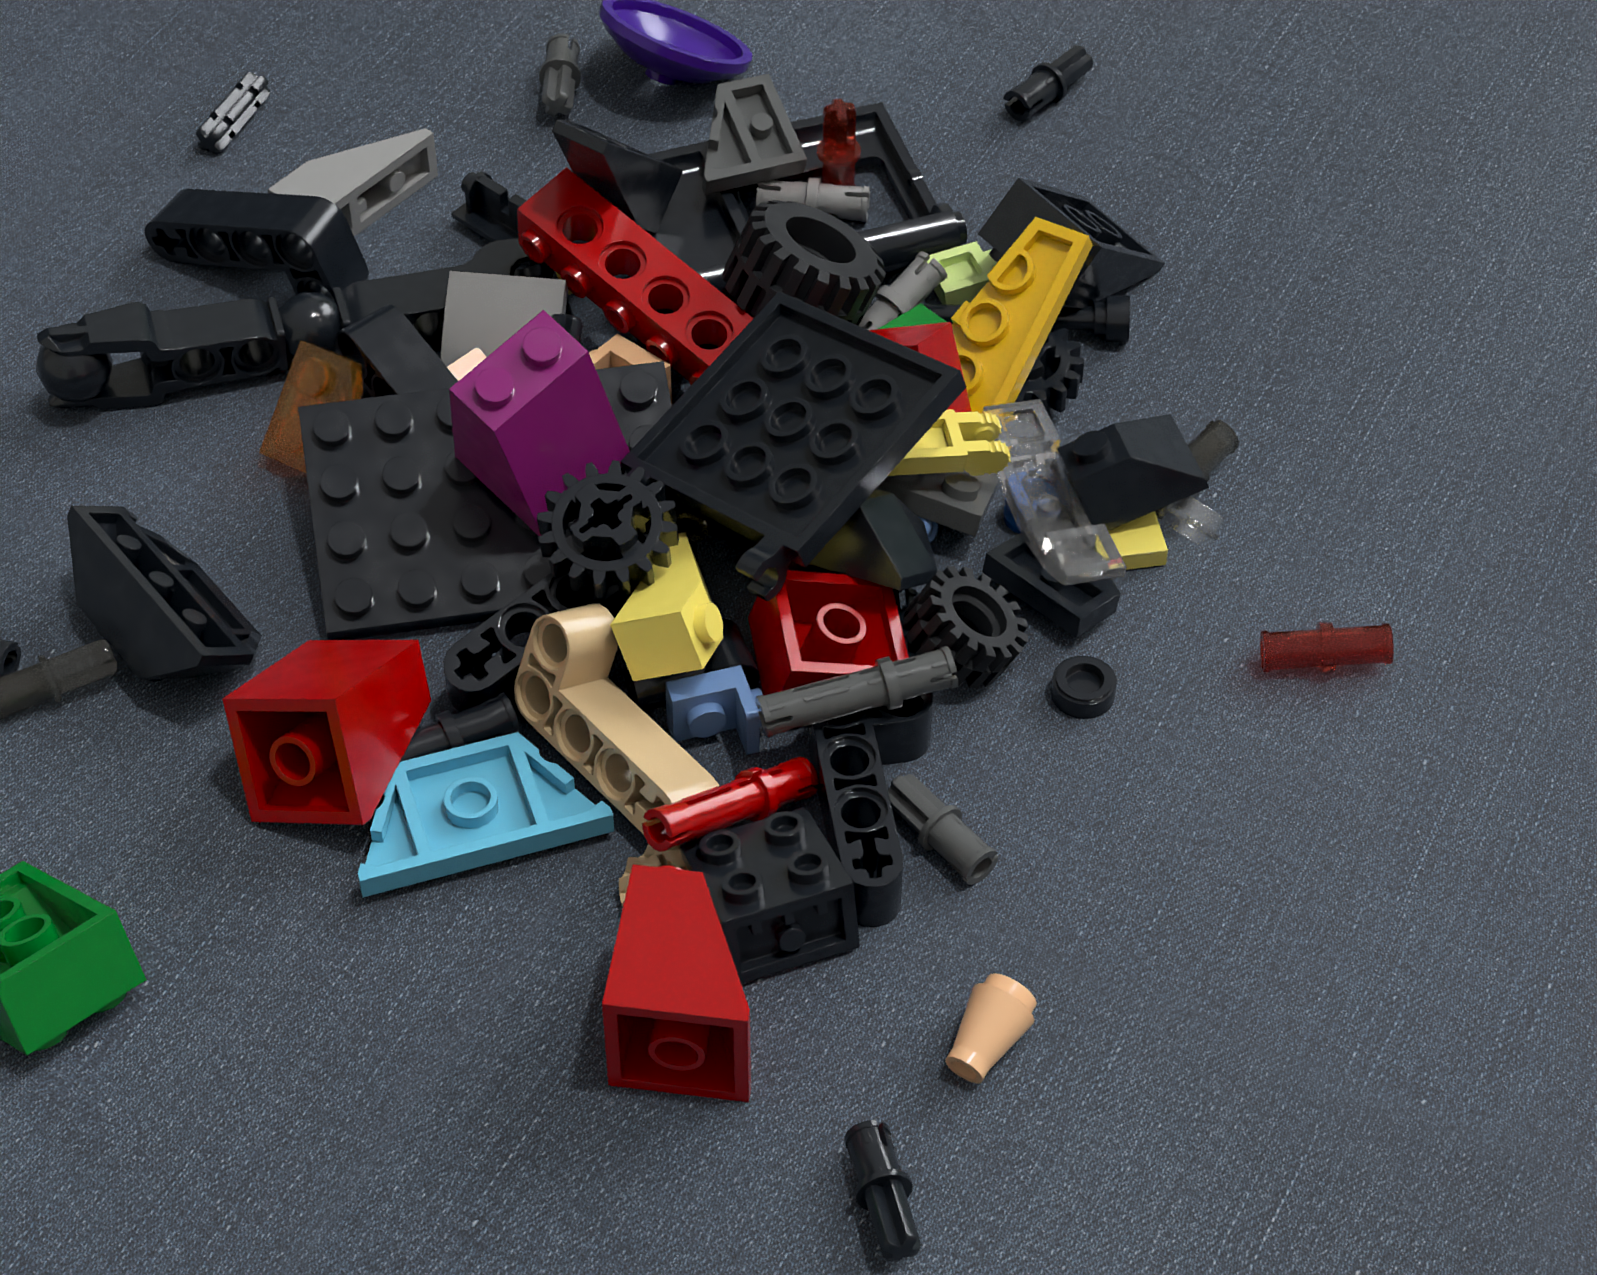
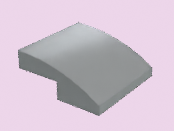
M450 271L442 333V362L447 367L475 348H479L488 357L542 310L550 316L560 313L565 314L568 297L566 280Z

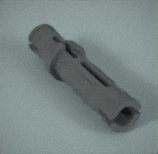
M947 646L941 647L939 650L897 661H892L887 656L876 659L875 667L764 696H756V706L758 709L761 708V711H758V716L766 738H769L775 734L884 705L890 711L901 708L903 700L948 688H957L958 677L956 675L952 676V673L957 672L951 651Z

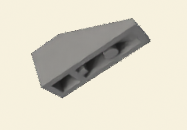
M425 128L309 160L268 189V193L326 198L342 211L355 237L438 176L434 133Z

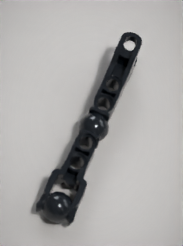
M518 238L488 243L475 253L472 260L463 265L360 281L349 285L343 290L340 287L333 288V299L322 293L302 292L289 298L279 309L275 297L267 298L266 302L257 299H240L188 308L150 311L146 304L132 302L85 314L76 323L48 327L37 333V340L41 346L37 357L36 373L50 394L48 402L53 407L67 408L93 405L101 410L153 407L164 400L166 393L191 387L259 377L271 373L276 368H280L281 371L288 370L287 357L299 364L317 366L333 358L336 334L339 330L388 304L396 306L406 316L432 349L441 348L450 271L552 279L554 270L545 262L541 264L535 262L529 268L516 269L522 263L533 260L522 250ZM567 301L565 314L574 316L572 308ZM140 352L141 358L112 365L113 359L110 353Z

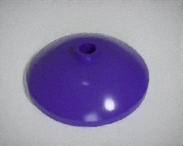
M603 0L599 9V15L606 31L628 57L646 67L645 74L648 77L663 84L674 85L676 79L692 83H707L733 78L746 72L753 58L750 49L726 30L701 17L653 0Z

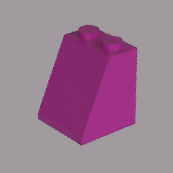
M544 310L449 389L455 457L538 536L542 534L539 533L537 515L538 513L548 511L545 494L548 490L559 493L564 491L562 480L564 474L569 473L580 481L586 478L585 467L587 463L591 462L595 465L599 474L608 473L609 466L613 460L620 462L630 452L588 350Z

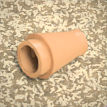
M990 974L984 983L975 984L972 988L953 1048L945 1059L947 1066L958 1076L973 1083H981L988 1071L1034 1024L1035 1020L1032 1012L1037 1002L1033 994L1019 982L1001 974Z

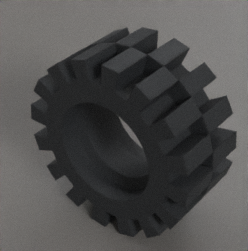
M955 566L946 567L943 572L939 570L906 609L905 612L908 614L904 617V627L911 629L906 637L909 644H920L921 648L916 652V655L939 650L941 647L947 646L956 665L957 672L952 673V676L956 675L958 677V686L966 679L969 688L978 689L982 683L987 687L1005 671L1024 649L1023 647L1026 645L1029 636L1023 633L1028 628L1025 618L1016 617L1021 608L1016 601L1010 603L1005 601L1004 597L1009 592L1001 585L997 590H994L989 586L991 578L982 573L975 579L973 569L963 567L958 572Z

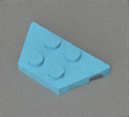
M518 732L401 761L383 794V803L376 809L370 829L372 842L365 864L360 863L357 873L362 897H367L614 832L613 813L611 808L603 801L595 805L576 790L574 777L558 764L544 760L539 754V749Z

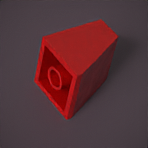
M308 640L222 698L251 822L364 825L371 819L431 702L419 640Z
M632 864L602 1001L608 1086L749 1102L751 1094L750 1008L703 872L683 870L670 865L653 867Z

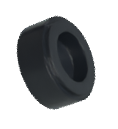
M1091 656L1070 657L1062 661L1053 672L1051 697L1055 706L1066 715L1079 719L1099 717L1105 714L1114 703L1117 678L1113 669L1098 658Z

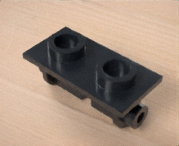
M485 172L468 173L461 183V189L465 192L466 203L453 211L451 217L491 242L518 238L517 209L526 200L516 194L511 198L508 197V189L493 181L492 177ZM528 261V262H525V263H527L528 265L532 266L535 262H534V261Z

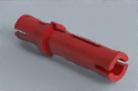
M801 756L792 758L769 769L762 770V768L753 767L743 770L736 775L735 780L727 784L707 789L671 804L649 809L643 816L647 820V822L642 823L644 837L654 850L663 852L743 820L750 819L755 822L768 818L775 814L781 806L812 797L817 791L813 787L818 784L817 772L813 764Z

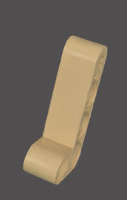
M588 604L542 615L536 619L532 626L515 679L514 695L518 709L523 717L643 835L642 823L647 822L643 816L649 809L671 804L682 798L720 786L706 769L608 678L618 643L610 626L614 617L606 607L601 604Z

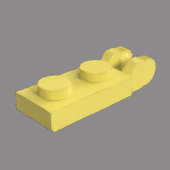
M954 409L946 410L888 476L964 472V470L971 476H980L985 473L990 475L991 473L997 474L1000 470L1003 471L1005 467H1008V463L1011 462V455L1005 443H1001L1000 440L994 441L1002 433L999 418H997L996 414L993 415L991 412L985 413V411L983 413H978V411L955 413Z

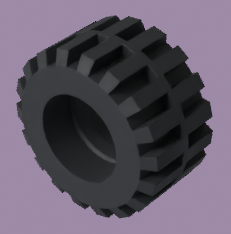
M771 200L768 203L758 204L751 212L724 266L722 278L727 283L725 288L729 295L736 299V303L753 318L780 291L859 326L885 278V272L883 270V261L876 254L877 251L873 246L841 220L807 205L791 201Z

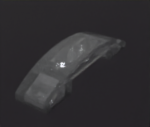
M1036 399L983 407V412H991L999 418L1002 433L994 441L1000 440L1001 443H1005L1008 446L1011 462L1008 463V467H1005L1003 471H998L997 476L1015 522L1040 564L1052 577L1064 585L1125 576L1127 567L1105 524L1091 525L1057 458V448L1060 446L1061 439L1041 400Z

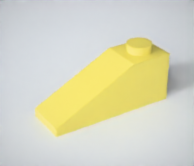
M686 533L678 534V545L669 547L672 562L669 568L653 564L655 582L649 586L641 581L610 624L633 681L704 669L724 637L720 611L711 601Z

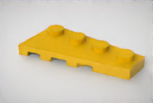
M1035 217L987 274L989 281L970 303L965 301L951 317L953 322L952 329L967 386L971 411H978V413L985 411V413L991 412L993 415L996 414L1001 428L1093 246L1088 235Z

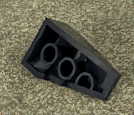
M556 120L552 132L573 173L641 228L657 233L683 170L586 126L569 120Z

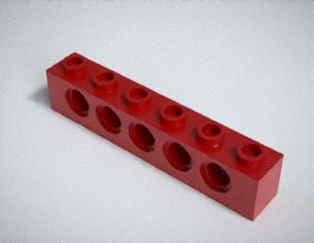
M567 167L517 209L518 241L526 255L536 263L541 264L545 262L561 276L562 280H566L568 289L579 298L587 297L603 310L605 317L615 329L622 333L630 332L646 346L648 352L669 363L673 369L686 378L690 386L754 319ZM584 240L588 241V243L576 244L573 241ZM625 274L631 277L626 279H620L613 276ZM660 309H670L675 312L671 314H661L656 311ZM713 344L719 348L707 350L699 347V345Z

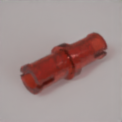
M1318 622L1316 629L1276 632L1261 631L1259 638L1260 660L1263 672L1319 667L1321 673H1334L1336 666L1376 663L1392 664L1394 657L1393 634L1389 623L1334 628L1332 622Z

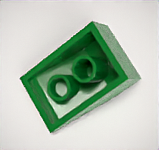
M21 861L0 874V1039L28 1056L34 1051L45 1050L56 1045L66 1036L67 1030L92 1014L114 1008L124 1000L128 991L147 979L116 910L25 861Z

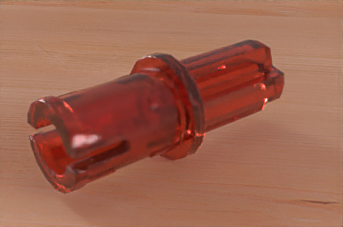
M842 98L833 99L830 105L823 108V140L817 146V157L822 162V184L856 186L855 163L861 157V146L856 141V108L853 103L843 102Z

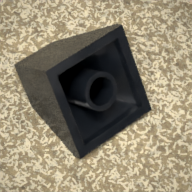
M1171 414L1115 423L1098 431L1086 432L1075 441L1057 448L1062 469L1094 536L1209 488L1202 470Z

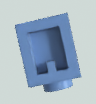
M741 665L665 682L667 725L672 738L676 742L695 737H710L721 731L736 728L746 755L759 752V728L762 726L758 711H761V708H757L755 697L763 694L759 688L750 690Z

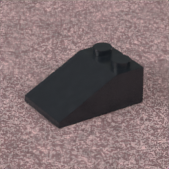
M1018 178L978 233L979 236L993 247L989 255L996 262L1002 258L1035 217L1088 235L1093 246L1064 305L1082 309L1095 303V301H1100L1106 298V296L1117 293L1159 273L1165 265L1160 258L1085 196Z

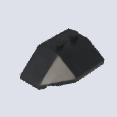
M878 489L874 490L809 563L810 565L897 590L927 584L938 570L924 522L893 493ZM705 516L699 520L698 532L752 548L758 544Z
M71 505L67 520L76 603L96 626L98 633L107 639L124 659L133 674L138 676L140 680L157 682L163 679L195 678L250 665L262 635L194 560L160 534L137 525L138 517L123 506Z

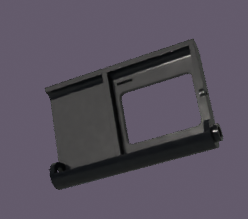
M882 102L791 122L807 157L805 172L773 180L795 182L871 164L878 165L884 170L909 220L859 231L858 233L877 251L876 254L883 261L885 274L905 270L921 251L931 255L966 244L967 228L962 214L959 211L953 212L950 205L945 202L936 204L921 171L913 161ZM709 141L648 154L682 169L683 173L657 233L644 230L730 300L736 302L737 300L729 295L725 288L727 283L723 281L722 273L749 218L740 195L760 189L758 188V183L704 195L702 183ZM620 274L613 277L626 279L630 278L631 276ZM660 309L656 312L661 314H671L675 311L670 309Z

